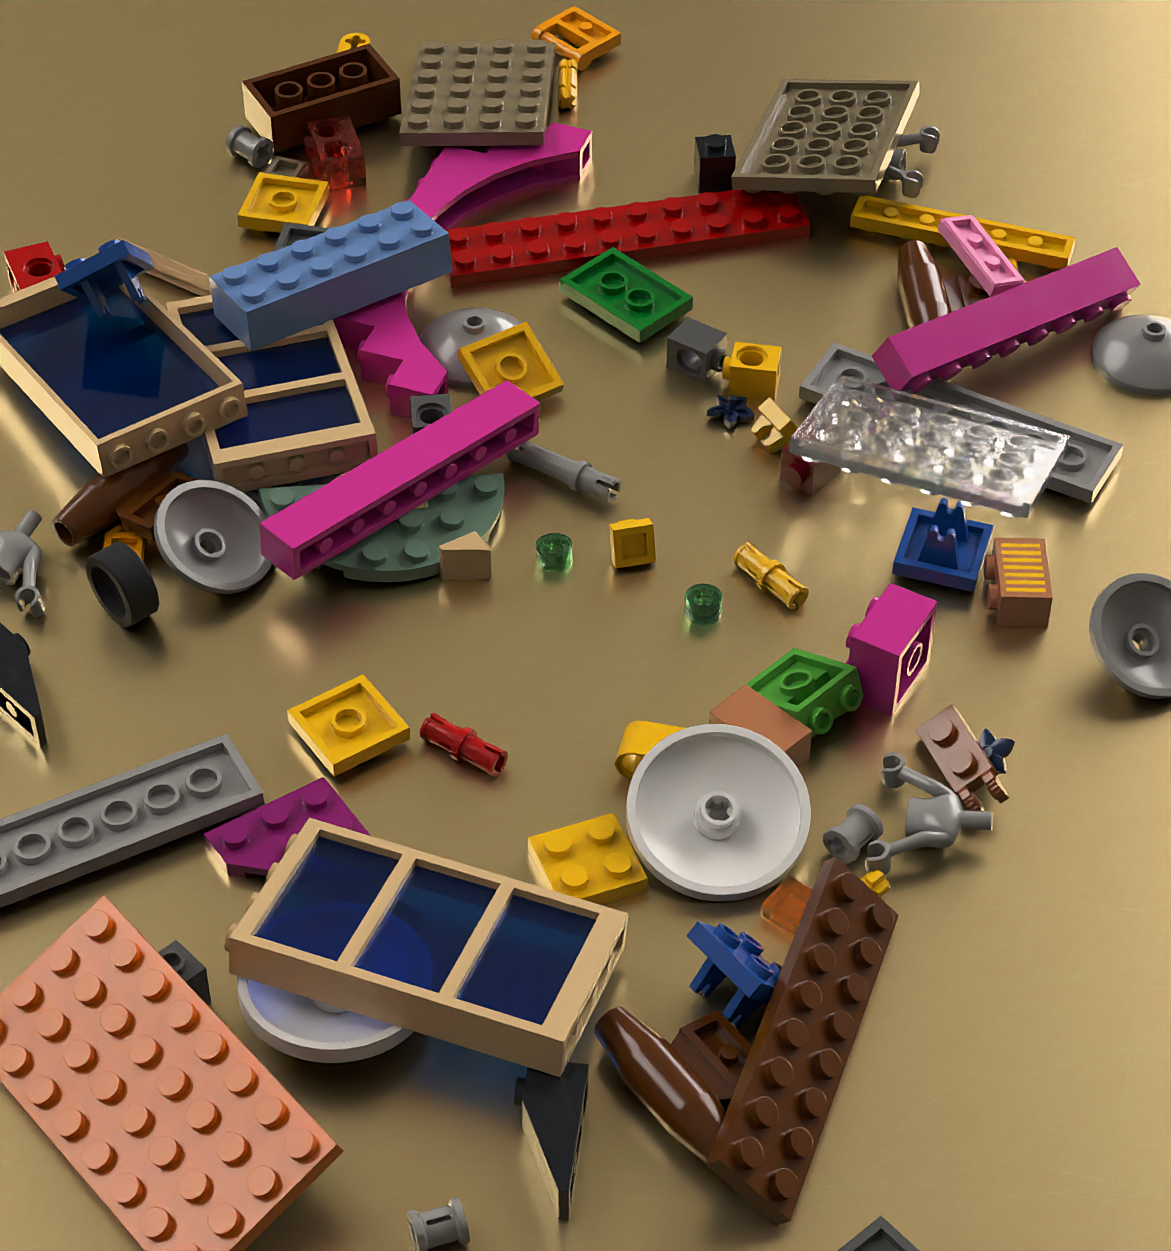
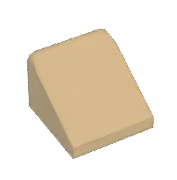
M476 531L439 546L440 577L443 580H484L491 578V550Z

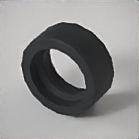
M118 541L87 558L85 567L91 588L100 605L117 624L129 627L157 612L159 596L154 580L146 565L128 545Z

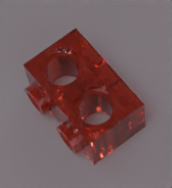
M350 116L308 121L309 136L303 137V146L306 158H310L313 178L327 181L329 183V191L365 186V156Z

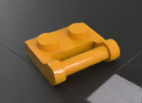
M573 6L537 25L531 33V40L540 39L547 43H555L556 53L568 60L574 59L577 62V69L584 71L590 66L592 60L621 45V32ZM555 35L561 36L562 38L566 39L567 41L573 43L574 45L580 48L576 49L575 47L569 45L568 43L559 39Z

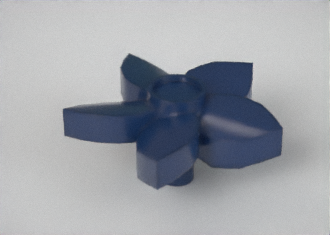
M717 394L716 404L718 406L707 410V416H724V425L729 429L737 421L751 422L754 421L755 417L752 410L746 406V397L730 395L729 399Z
M985 728L980 735L979 744L999 774H1006L1007 764L1003 758L1011 753L1015 742L1008 738L997 739Z

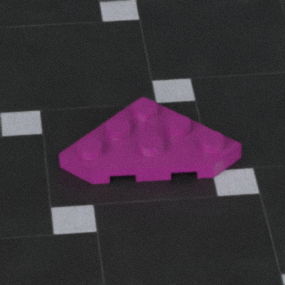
M322 777L204 833L206 847L227 875L246 878L247 873L267 876L271 865L274 862L279 863L285 855L286 846L292 834H299L309 818L371 835L328 781ZM314 859L297 886L309 888L311 883L336 887V893L356 895L384 880Z

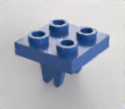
M116 239L104 243L98 248L99 253L87 259L78 258L72 260L64 266L65 271L54 276L61 291L90 302L98 318H103L105 322L111 319L112 315L103 294L124 284L133 301L137 300L139 304L146 301L137 276L155 267L149 253L125 240L120 241Z
M941 498L936 512L913 507L893 561L892 574L974 592L984 563V557L987 554L992 538L994 525L967 519L965 503L962 501L957 502L955 509H951L948 506V499Z
M697 921L686 936L707 956V959L689 987L696 994L701 992L707 997L728 977L739 989L722 1014L730 1023L738 1028L762 1003H769L782 966L776 962L770 964L761 955L764 951L763 946L749 934L742 931L738 936L724 924L719 923L717 927Z

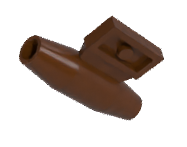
M913 240L904 243L898 251L897 283L909 329L990 297L973 275L956 274V277L943 280L938 265L923 242Z
M181 444L106 478H103L100 473L79 489L52 520L51 525L55 535L61 542L72 547L113 526L120 520L125 530L155 541L154 519L160 503L177 486L198 480L178 471L173 473L189 454L187 444Z
M619 1006L610 1009L598 1020L594 1033L621 1079L673 1138L707 1163L726 1114L723 1105L730 1104L752 1045L719 1010L681 1027L670 1044L665 1038L624 1007Z

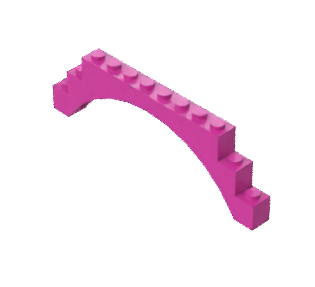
M552 122L545 133L544 145L487 146L484 153L454 146H445L439 156L433 158L426 176L419 179L416 191L410 199L407 198L405 201L410 200L443 229L449 230L497 202L534 189L580 180L592 161V131ZM405 290L337 317L333 321L343 348L357 351V362L361 363L362 380L386 385L385 396L389 397L390 414L411 419L410 396L448 394L447 370L420 341L407 315L406 300L408 290Z

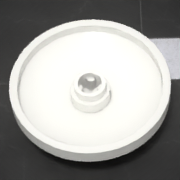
M727 724L692 726L675 732L657 743L637 766L632 776L626 802V824L629 838L634 850L646 868L661 882L675 891L707 901L724 902L746 899L762 893L777 884L788 874L799 859L809 833L811 821V805L807 786L800 771L790 757L764 736L742 727Z
M329 905L301 910L272 923L263 939L337 961L369 909L356 906ZM385 915L354 967L433 991L432 963L422 941L407 926ZM237 976L238 1001L246 1023L269 1046L292 1057L322 1063L358 1061L392 1049L414 1032Z

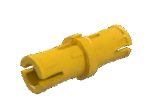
M746 542L745 546L743 544L740 545L735 551L732 558L733 563L749 574L755 580L756 586L763 592L769 591L790 610H796V606L799 608L805 603L809 595L808 588L791 577L785 571V566L781 562L766 557L750 542Z

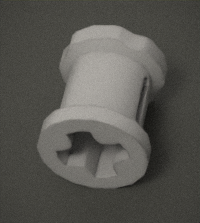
M243 125L235 127L227 138V152L234 157L242 156L248 159L249 164L257 169L266 166L273 155L274 144L272 140L253 135L251 130Z
M855 804L847 811L846 819L838 827L834 826L823 834V843L833 857H837L842 863L849 864L859 857L860 849L868 841L877 840L883 834V825L878 815L872 809L862 804Z
M458 1197L449 1199V1203L446 1206L418 1213L415 1209L407 1211V1220L415 1251H428L430 1248L458 1241L461 1245L470 1242L466 1217Z

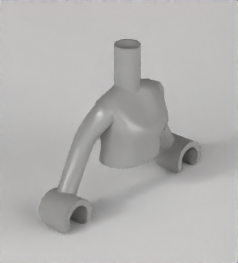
M926 126L920 129V133L902 135L896 148L920 144L922 152L934 153L940 141L939 131L934 126ZM895 149L881 183L888 180H901L902 194L909 198H916L923 185L922 175L917 170L905 171L907 151L906 149Z
M28 510L14 531L0 530V583L14 585L20 574H23V586L15 594L18 610L22 612L25 606L31 603L30 610L32 615L40 617L45 610V605L39 590L35 587L42 550L36 542L30 539V536L41 522L42 517L37 512Z
M896 752L888 753L883 758L884 769L880 773L882 783L886 788H898L907 782L934 797H910L906 815V838L889 844L882 840H874L867 846L869 857L865 859V868L867 873L879 870L884 875H887L892 868L890 857L921 847H949L953 845L961 829L992 830L993 812L964 811L959 797L951 789L930 777L906 767L904 757Z

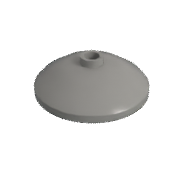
M482 307L462 308L448 312L432 321L422 331L419 339L447 370L448 385L461 388H475L457 357L459 348L519 325L521 322L495 309Z
M1136 314L1121 317L1103 326L1095 335L1091 348L1092 362L1097 371L1112 384L1130 392L1154 396L1171 395V319L1158 315Z
M195 480L177 486L160 503L154 519V536L157 547L169 567L191 585L213 593H239L256 585L272 565L269 560L261 555L260 523L266 520L267 517L250 497L238 489L217 481Z
M1149 573L1125 575L1103 589L1093 604L1089 621V633L1093 650L1105 672L1124 689L1145 698H1171V581ZM1133 640L1139 645V649L1135 647Z

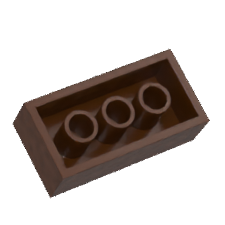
M370 43L242 81L245 117L261 137L272 140L274 153L286 151L311 141H319L344 131H352L357 127L376 121H384L389 117L402 114L400 78Z

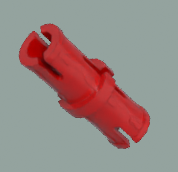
M431 713L430 718L427 717L420 728V737L443 748L450 753V757L460 763L464 760L492 777L498 776V772L501 773L507 763V751L482 740V738L478 737L475 730L469 727L461 728L436 713Z

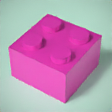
M889 583L880 597L874 596L867 607L865 618L861 624L855 623L851 627L845 644L850 649L846 664L856 666L858 669L864 693L862 705L891 717L894 715L930 662L938 601Z

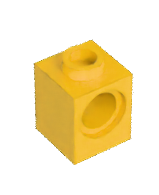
M735 341L732 357L725 356L723 363L722 379L729 380L728 396L735 395L765 401L770 397L775 401L780 377L782 347Z

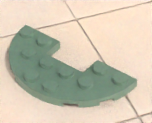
M503 473L470 475L426 501L425 508H414L323 564L344 571V577L370 582L411 581L439 574L440 545L474 531L478 533L485 543L489 540V534L496 522H499L504 500ZM326 484L259 488L261 510L268 518Z

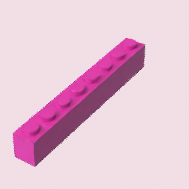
M1115 247L892 335L874 352L872 358L895 395L911 390L914 394L927 388L937 378H941L942 381L953 378L964 367L970 366L971 369H976L987 363L996 354H999L1001 358L1008 356L1021 346L1020 344L1027 342L1029 346L1035 345L1046 338L1050 332L1055 331L1057 335L1062 334L1082 319L1084 323L1091 322L1102 315L1106 309L1110 308L1112 312L1118 311L1132 301L1130 295L1141 284L1118 247Z
M508 380L487 390L465 405L456 408L446 416L425 426L420 431L397 442L382 453L366 460L356 468L335 478L325 486L302 497L299 501L260 523L261 555L290 578L296 580L538 435L540 402Z

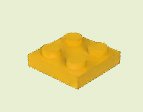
M259 172L237 215L238 227L281 233L285 223L314 226L329 195V183L327 181Z
M527 321L461 347L458 350L457 357L479 395L506 380L537 401L562 392L564 387L562 379Z
M364 674L287 710L288 721L334 777L410 740V727Z
M614 812L528 837V850L549 890L599 905L648 890V877Z

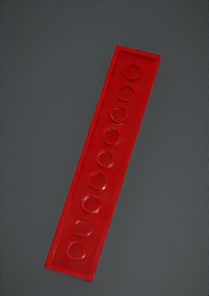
M728 190L714 193L704 192L699 195L678 198L669 197L664 200L642 203L633 202L628 205L614 207H597L592 210L571 213L562 212L556 215L535 218L526 217L521 220L499 223L490 222L485 225L471 227H454L446 230L449 233L452 272L448 273L447 277L450 287L454 288L573 271L612 247L635 261L810 237V223L796 193L784 194L780 191L766 190L759 193H748L745 190Z

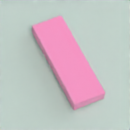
M973 215L940 220L938 231L990 297L1026 283Z

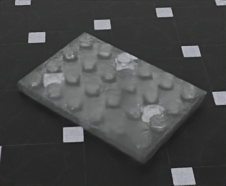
M839 375L790 438L788 453L799 455L808 462H824L839 466L848 473H864L875 476L887 484H904L915 487L927 495H943L958 499L967 506H983L998 510L1006 517H1023L1028 519L1066 454L1070 436Z

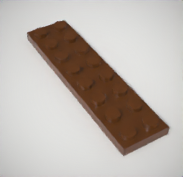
M837 857L824 861L821 865L706 1163L711 1170L775 1225L791 1221L899 917L889 905Z

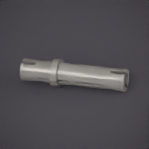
M529 441L521 444L518 447L519 450L513 449L507 453L508 460L518 462L565 482L571 490L578 493L586 491L605 499L609 503L614 502L618 497L611 493V489L620 493L622 486L620 478L612 477L593 469L592 464L587 461L580 460L576 462Z

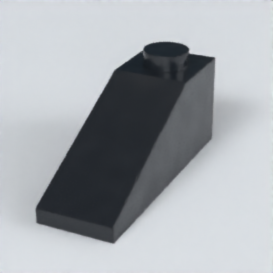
M0 623V712L41 748L48 742L28 658L31 651L26 640L19 633L13 634Z
M567 1062L561 1077L527 1067L526 1078L517 1077L515 1084L514 1107L522 1108L523 1131L557 1217L561 1220H569L588 1099L589 1064Z

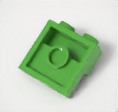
M797 648L790 650L746 683L753 690L811 729V738L817 734L827 733L835 718L847 711H855L860 706L864 697L856 666Z

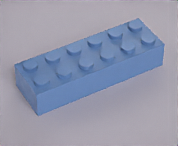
M410 200L395 203L382 211L363 215L353 222L340 227L329 228L324 233L305 240L295 241L290 246L274 252L261 254L256 259L237 266L227 267L222 272L209 276L214 315L250 351H254L451 273L449 233Z

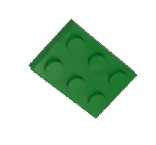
M614 247L559 279V291L639 343L693 309V297Z

